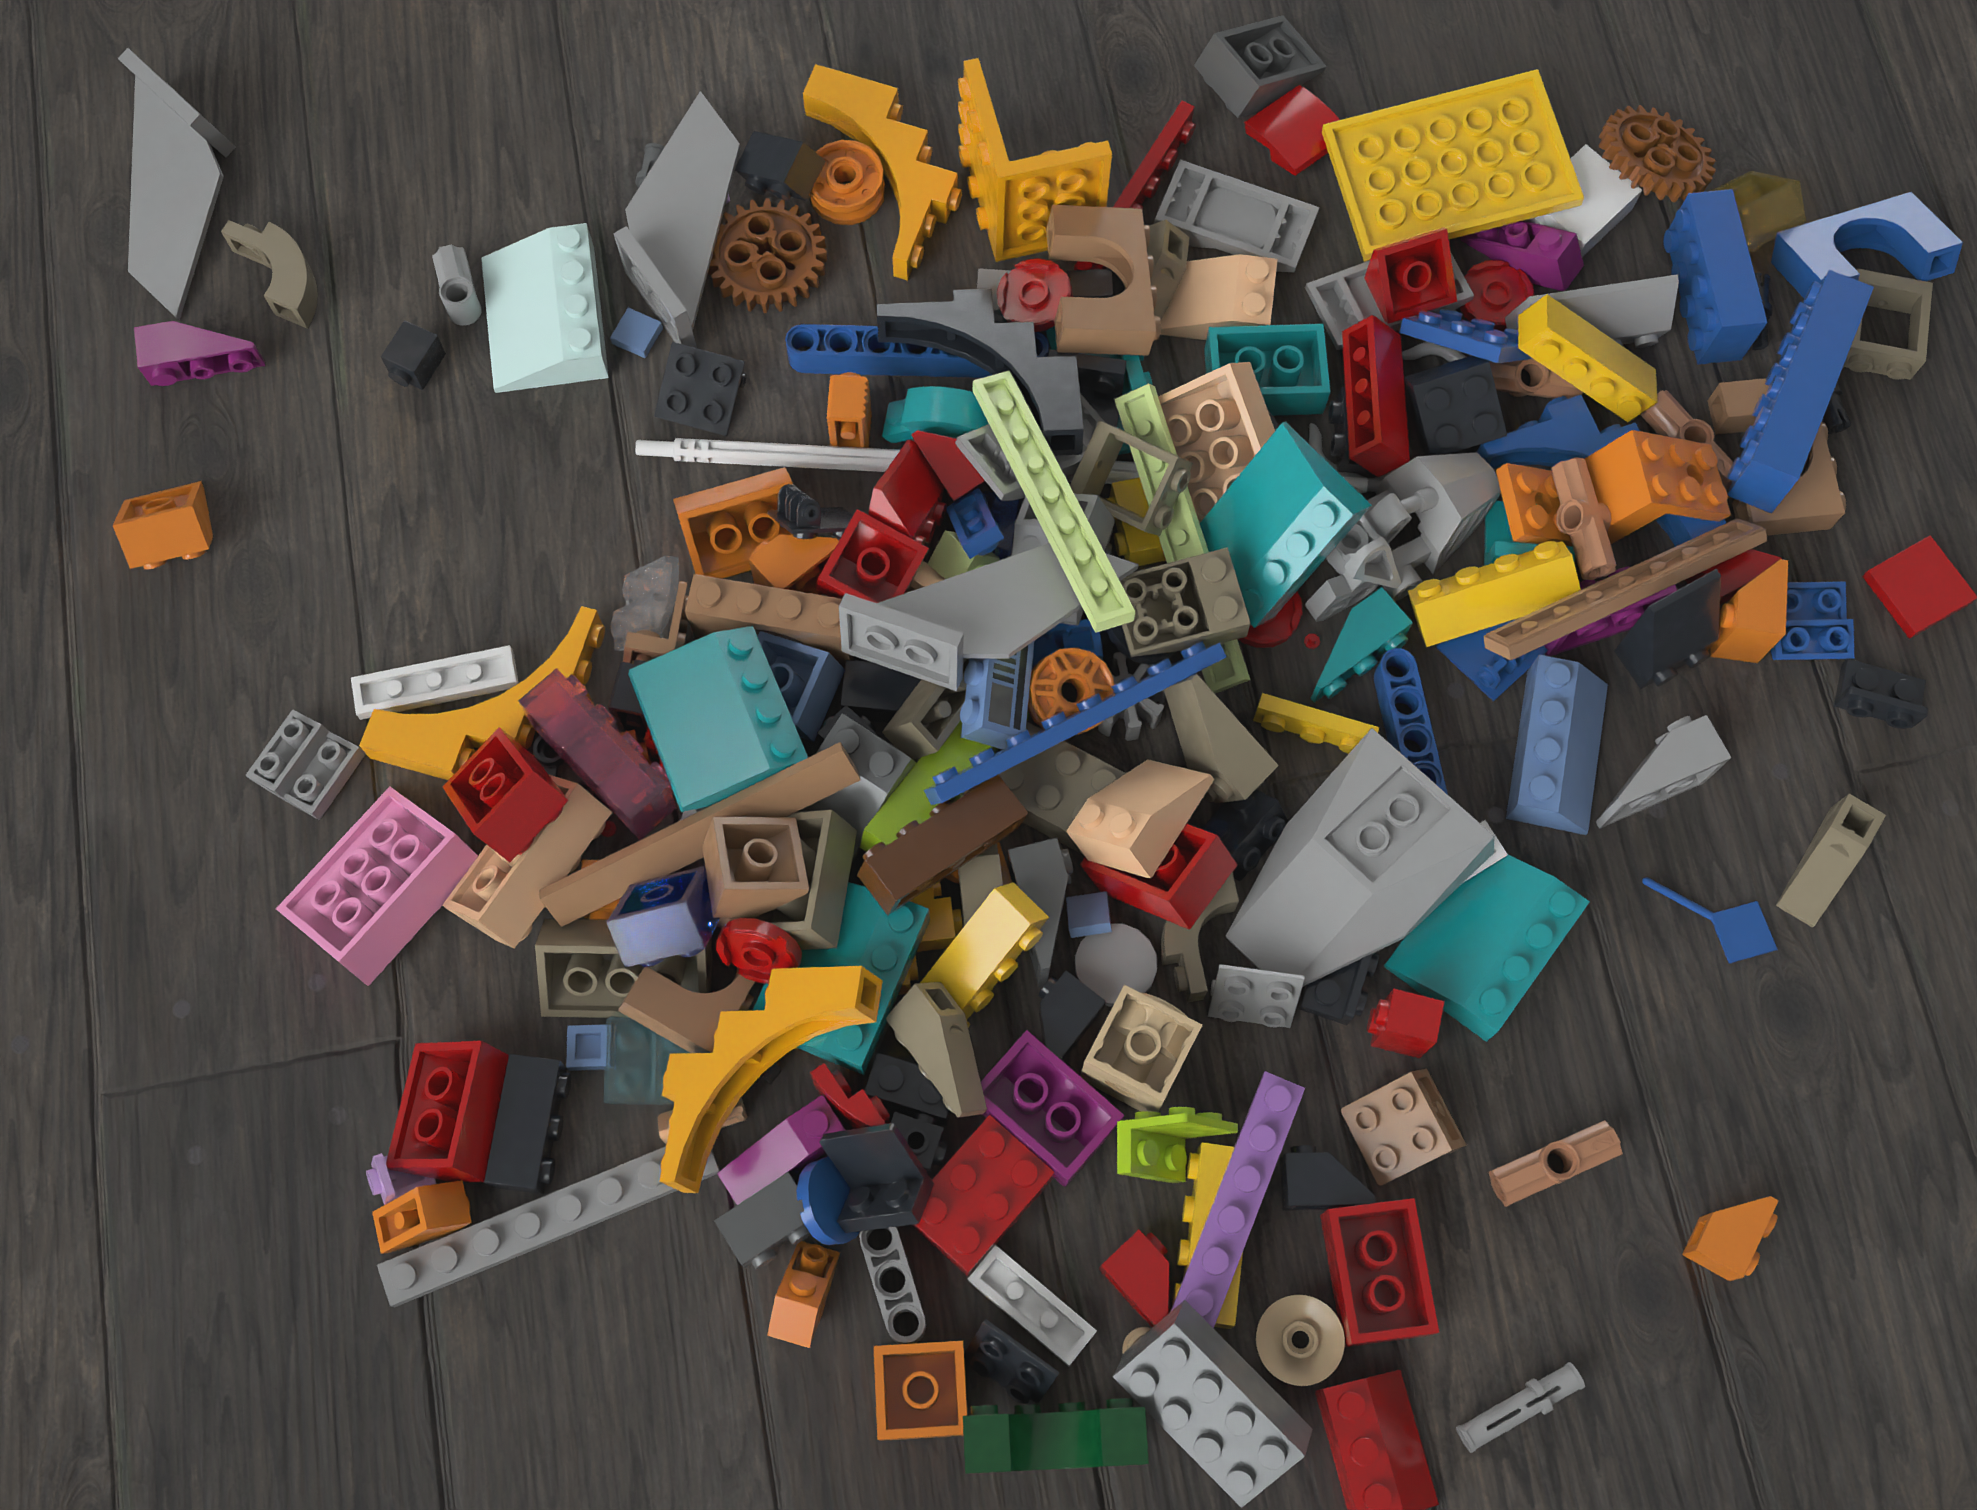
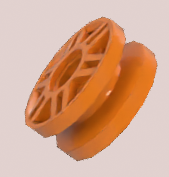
M839 140L828 143L817 150L816 153L826 162L809 194L813 209L823 219L838 225L861 223L876 214L884 201L885 195L884 171L879 156L869 146L851 140ZM845 181H850V182H851V183H848V184H840V183L845 182Z
M1080 648L1059 649L1038 661L1031 670L1028 712L1033 721L1044 729L1041 724L1043 720L1062 711L1068 717L1079 711L1077 703L1099 693L1101 699L1114 694L1111 687L1114 685L1113 676L1106 663L1094 653ZM1064 682L1071 683L1077 690V699L1074 703L1068 702L1062 696L1061 688ZM1101 721V722H1099V723H1097V724H1095V725L1089 727L1088 729H1086V730H1084V731H1082V732H1080V733H1078V734H1076V735H1079V734H1082V733H1084V732H1087V731L1091 730L1092 728H1094V727L1098 726L1099 724H1101L1103 721Z

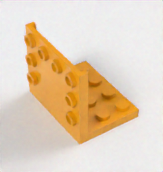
M979 58L964 61V77L958 78V87L962 100L958 102L959 115L962 122L958 124L962 144L958 146L962 167H969L971 176L967 177L970 196L972 199L977 198L980 207L976 208L980 230H987L996 262L1048 251L1046 228L1052 205L1107 206L1112 160L1109 142H1087L1071 149L1061 151L1050 150L1038 156L1009 161Z

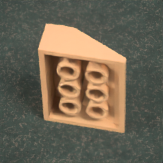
M1250 362L1229 363L1158 396L1177 456L1193 463L1187 487L1199 523L1275 432Z

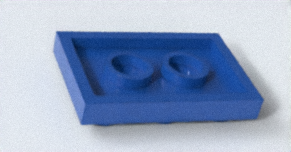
M1440 309L1439 314L1420 311L1419 316L1402 319L1399 332L1401 334L1485 360L1504 363L1533 359L1518 349V330L1505 329L1504 332L1495 330V324L1487 320L1472 319L1471 322L1461 319L1462 313L1446 309Z

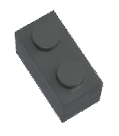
M789 1172L714 1220L740 1264L745 1269L751 1265L754 1266L755 1270L762 1268L778 1256L775 1249L789 1240L792 1245H795L811 1235L802 1221L800 1212L804 1211L802 1200L797 1201V1185Z

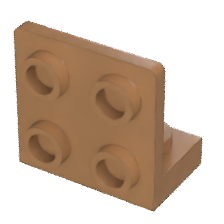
M679 581L669 638H660L659 634L648 630H639L636 633L627 632L623 662L632 663L633 660L648 662L684 646L688 619L685 613L688 596L685 595L687 582Z
M1427 1068L1412 1071L1341 1109V1113L1378 1185H1384L1438 1157L1466 1146Z

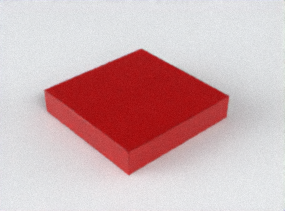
M1931 535L1871 568L1862 576L1909 639L1965 608L1977 599V595Z

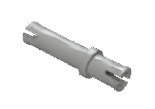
M1568 1362L1562 1368L1539 1381L1534 1378L1525 1383L1526 1388L1494 1405L1465 1424L1457 1426V1433L1467 1450L1473 1453L1477 1448L1508 1432L1539 1412H1542L1544 1415L1553 1410V1404L1575 1391L1585 1388L1584 1381L1575 1366Z

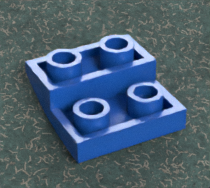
M1846 582L1787 583L1786 635L1770 650L1773 660L1855 658L1853 619H1847Z

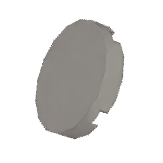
M1123 923L1111 924L1112 932L1086 936L1080 942L1075 955L1076 978L1106 1001L1105 1005L1113 1007L1124 984L1138 992L1147 993L1151 989L1157 973V954L1150 940L1138 929Z

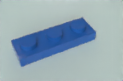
M979 487L946 508L961 546L969 559L976 555L983 556L990 553L998 546L999 541L1004 539L990 506Z

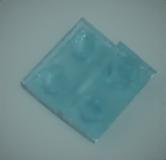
M609 1017L606 1019L604 1103L637 1105L674 1104L675 1102L662 1096L663 1076L667 1070L669 1055L690 1052L631 1018Z

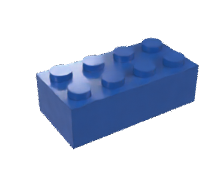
M1733 189L1688 193L1682 206L1677 210L1669 229L1665 231L1663 240L1665 251L1670 253L1673 264L1671 274H1678V288L1681 296L1680 313L1687 320L1689 328L1688 345L1690 350L1695 353L1697 365L1742 360L1767 324V318Z

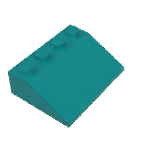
M1285 421L1281 423L1199 524L1209 552L1228 547L1249 620L1255 628L1276 616L1372 505Z
M753 626L711 633L629 670L630 681L681 812L711 806L808 758Z
M1507 855L1463 882L1402 940L1383 967L1421 995L1444 1001L1443 1011L1487 1042L1500 1030L1590 901L1556 877Z
M848 882L837 948L801 950L802 959L799 968L863 966L883 980L877 1021L875 1023L845 1026L816 1036L796 1048L859 1074H865L887 1023L885 1018L893 1009L929 925L930 915L928 908L909 901L887 915L865 886ZM764 984L753 1011L765 1009V991L769 984Z

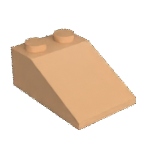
M1238 254L1187 261L1186 271L1161 319L1160 335L1206 340L1209 327L1270 325L1277 259Z
M1147 759L1088 798L1066 832L1088 861L1151 879L1213 783L1214 778L1211 774Z

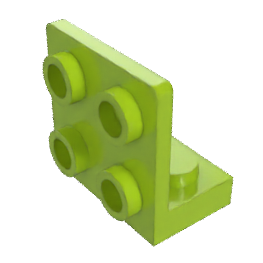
M1172 1107L1169 1108V1115L1161 1116L1160 1112L1154 1111L1136 1112L1135 1119L1117 1121V1174L1168 1183L1186 1182L1187 1155L1185 1139L1238 1133V1123L1223 1121L1222 1114L1206 1112L1195 1115V1108Z

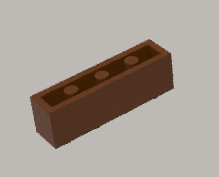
M999 775L962 792L963 797L953 803L949 799L938 804L929 813L931 816L929 819L921 824L917 820L910 822L896 834L898 839L887 846L884 842H880L863 855L865 861L857 876L887 915L896 911L1020 827L1028 812Z

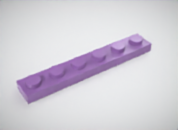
M1266 1071L1263 1073L1171 1311L1182 1301L1186 1300L1214 1328L1304 1093V1087Z

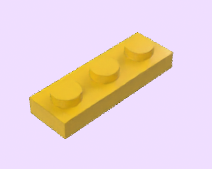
M1264 693L1260 697L1253 721L1261 723V726L1273 732H1283L1286 730L1300 734L1303 740L1310 743L1320 744L1327 742L1339 746V749L1347 754L1353 750L1371 728L1377 733L1380 728Z

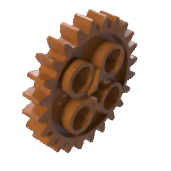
M1639 105L1636 111L1630 106H1627L1624 111L1617 109L1614 115H1610L1599 135L1601 142L1598 146L1605 150L1602 158L1612 160L1609 166L1610 169L1621 171L1619 179L1629 178L1632 181L1631 188L1643 187L1644 195L1646 196L1651 191L1655 192L1657 198L1661 201L1665 195L1673 203H1676L1679 197L1685 200L1688 193L1704 192L1713 179V174L1716 172V169L1712 167L1716 162L1715 159L1708 157L1712 150L1701 146L1705 141L1704 138L1694 137L1692 135L1695 131L1694 128H1683V120L1672 121L1668 112L1660 116L1656 108L1653 107L1649 113H1647L1642 105Z
M769 198L765 199L763 207H758L754 200H750V209L746 211L739 204L736 205L737 215L735 217L725 212L723 214L725 225L720 224L708 270L713 286L720 287L723 298L732 295L733 304L736 307L745 300L750 312L756 304H761L763 313L768 312L770 304H775L778 311L781 312L783 311L784 301H788L795 307L797 306L796 296L798 294L808 299L810 297L808 286L819 287L818 276L825 275L824 263L827 262V251L825 249V237L820 236V225L818 223L812 224L810 213L800 216L798 205L793 206L787 211L785 200H781L777 207H771ZM760 231L766 232V233H764V234H762V235H756V234H755V233L760 232ZM789 248H798L795 251H786ZM739 259L747 260L743 263H735ZM770 276H778V278L774 280L766 279Z

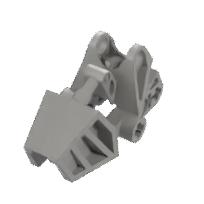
M1477 452L1418 456L1385 476L1377 488V492H1375L1377 496L1367 500L1372 506L1326 557L1327 561L1336 569L1335 571L1340 576L1326 580L1305 604L1315 621H1324L1371 594L1378 585H1382L1394 601L1409 595L1408 590L1416 588L1422 582V579L1414 570V567L1425 563L1431 573L1434 574L1478 528L1500 496L1501 490L1493 468ZM1416 512L1421 521L1418 525V529L1422 533L1421 536L1391 551L1388 543L1411 520L1410 514Z

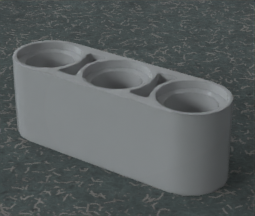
M896 1227L884 1228L891 1232L892 1241L888 1248L878 1251L868 1245V1237L873 1230L861 1231L859 1235L860 1244L886 1329L890 1337L897 1344H915L920 1341L925 1333L926 1321L899 1232ZM889 1270H898L905 1276V1285L897 1293H888L881 1287L882 1276ZM910 1312L917 1316L919 1325L914 1334L904 1337L895 1332L894 1321L899 1314Z

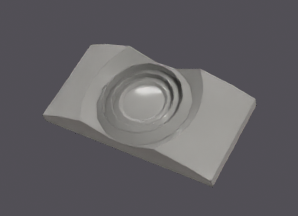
M1180 160L1156 215L1154 224L1163 220L1169 221L1189 237V245L1192 247L1214 248L1232 255L1243 254L1277 259L1276 271L1295 272L1320 207Z
M1452 253L1451 259L1457 302L1427 312L1439 314L1440 309L1454 311L1470 302L1474 297ZM1370 261L1306 283L1305 289L1337 350L1343 349L1342 331L1371 315L1376 316L1394 331L1401 328L1402 320L1389 324L1384 321L1364 279Z
M1081 393L1084 425L1082 455L1055 456L1065 476L1075 475L1098 421L1104 422ZM989 424L957 437L955 441L957 447L1001 501L1025 498V494Z

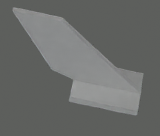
M127 48L118 59L135 74L128 272L180 320L224 177L211 145L225 157L236 147L168 83Z
M701 91L626 207L625 211L629 229L625 226L613 233L627 276L659 321L662 322V325L674 342L697 348L693 335V328L740 151V143Z
M1050 543L877 604L845 593L839 604L841 648L844 653L957 691L963 679V658L1009 659L1081 609L1082 606ZM1106 554L1119 581L1138 569V564Z

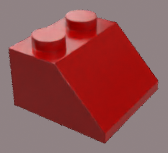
M857 509L819 575L816 590L829 597L843 599L845 593L876 604L907 592L929 548Z

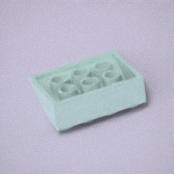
M587 223L547 228L481 258L495 393L609 378L595 252Z

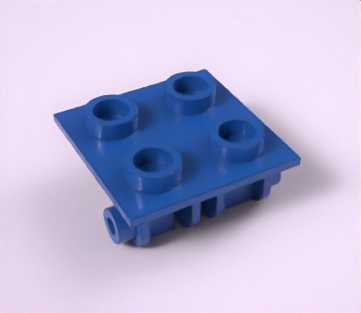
M1515 619L1439 643L1436 646L1443 655L1493 702L1531 667L1539 654L1544 655L1548 651L1544 646H1541L1518 658L1508 660L1485 648L1484 635L1513 622Z

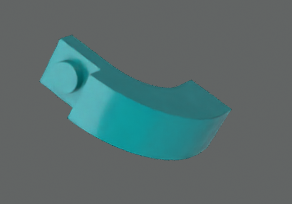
M936 386L916 387L908 389L906 399L889 403L882 437L890 443H897L913 439L911 434L919 430L957 439V437L989 423L974 393L971 391Z

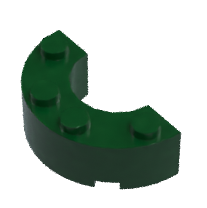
M1133 1398L1106 1400L1107 1409L1085 1410V1402L1059 1403L1058 1412L1041 1413L1040 1404L1014 1406V1414H998V1405L971 1406V1415L963 1416L965 1474L1149 1464L1145 1407H1134Z

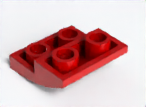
M1298 85L1245 121L1244 125L1247 135L1270 149L1271 161L1296 176L1328 153L1322 135L1323 124L1339 121L1340 119L1318 97L1303 86Z
M823 1063L810 1072L814 1086L819 1094L823 1095L831 1109L854 1129L891 1123L889 1120L890 1115L877 1095L869 1099L862 1089L852 1096L849 1084L838 1069L831 1073L826 1064Z

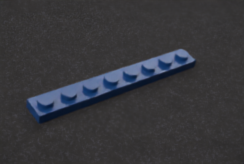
M1203 641L1191 645L1180 651L1183 659L1171 664L1169 658L1164 659L1146 668L1149 676L1139 681H1136L1135 677L1131 676L1111 686L1114 694L1104 699H1101L1099 693L1076 704L1079 709L1078 712L1066 717L1062 711L1041 722L1043 730L1030 735L1027 729L1006 739L1005 742L1008 747L994 754L992 748H989L969 758L972 766L960 772L954 766L933 776L932 779L935 785L924 790L930 804L943 803L1227 657L1220 642L1205 647Z

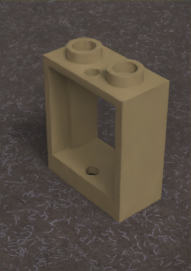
M1857 269L1860 273L1858 281L1874 287L1867 306L1911 314L1908 348L1902 349L1860 341L1861 319L1843 367L1855 372H1872L1887 375L1892 379L1911 380L1926 362L1933 283Z
M1098 421L1070 487L1075 494L1098 495L1113 517L1144 532L1160 536L1162 530L1166 529L1172 521L1174 515L1173 506L1179 493L1186 489L1190 481V469L1193 463L1115 426ZM1123 443L1169 464L1145 518L1100 496Z

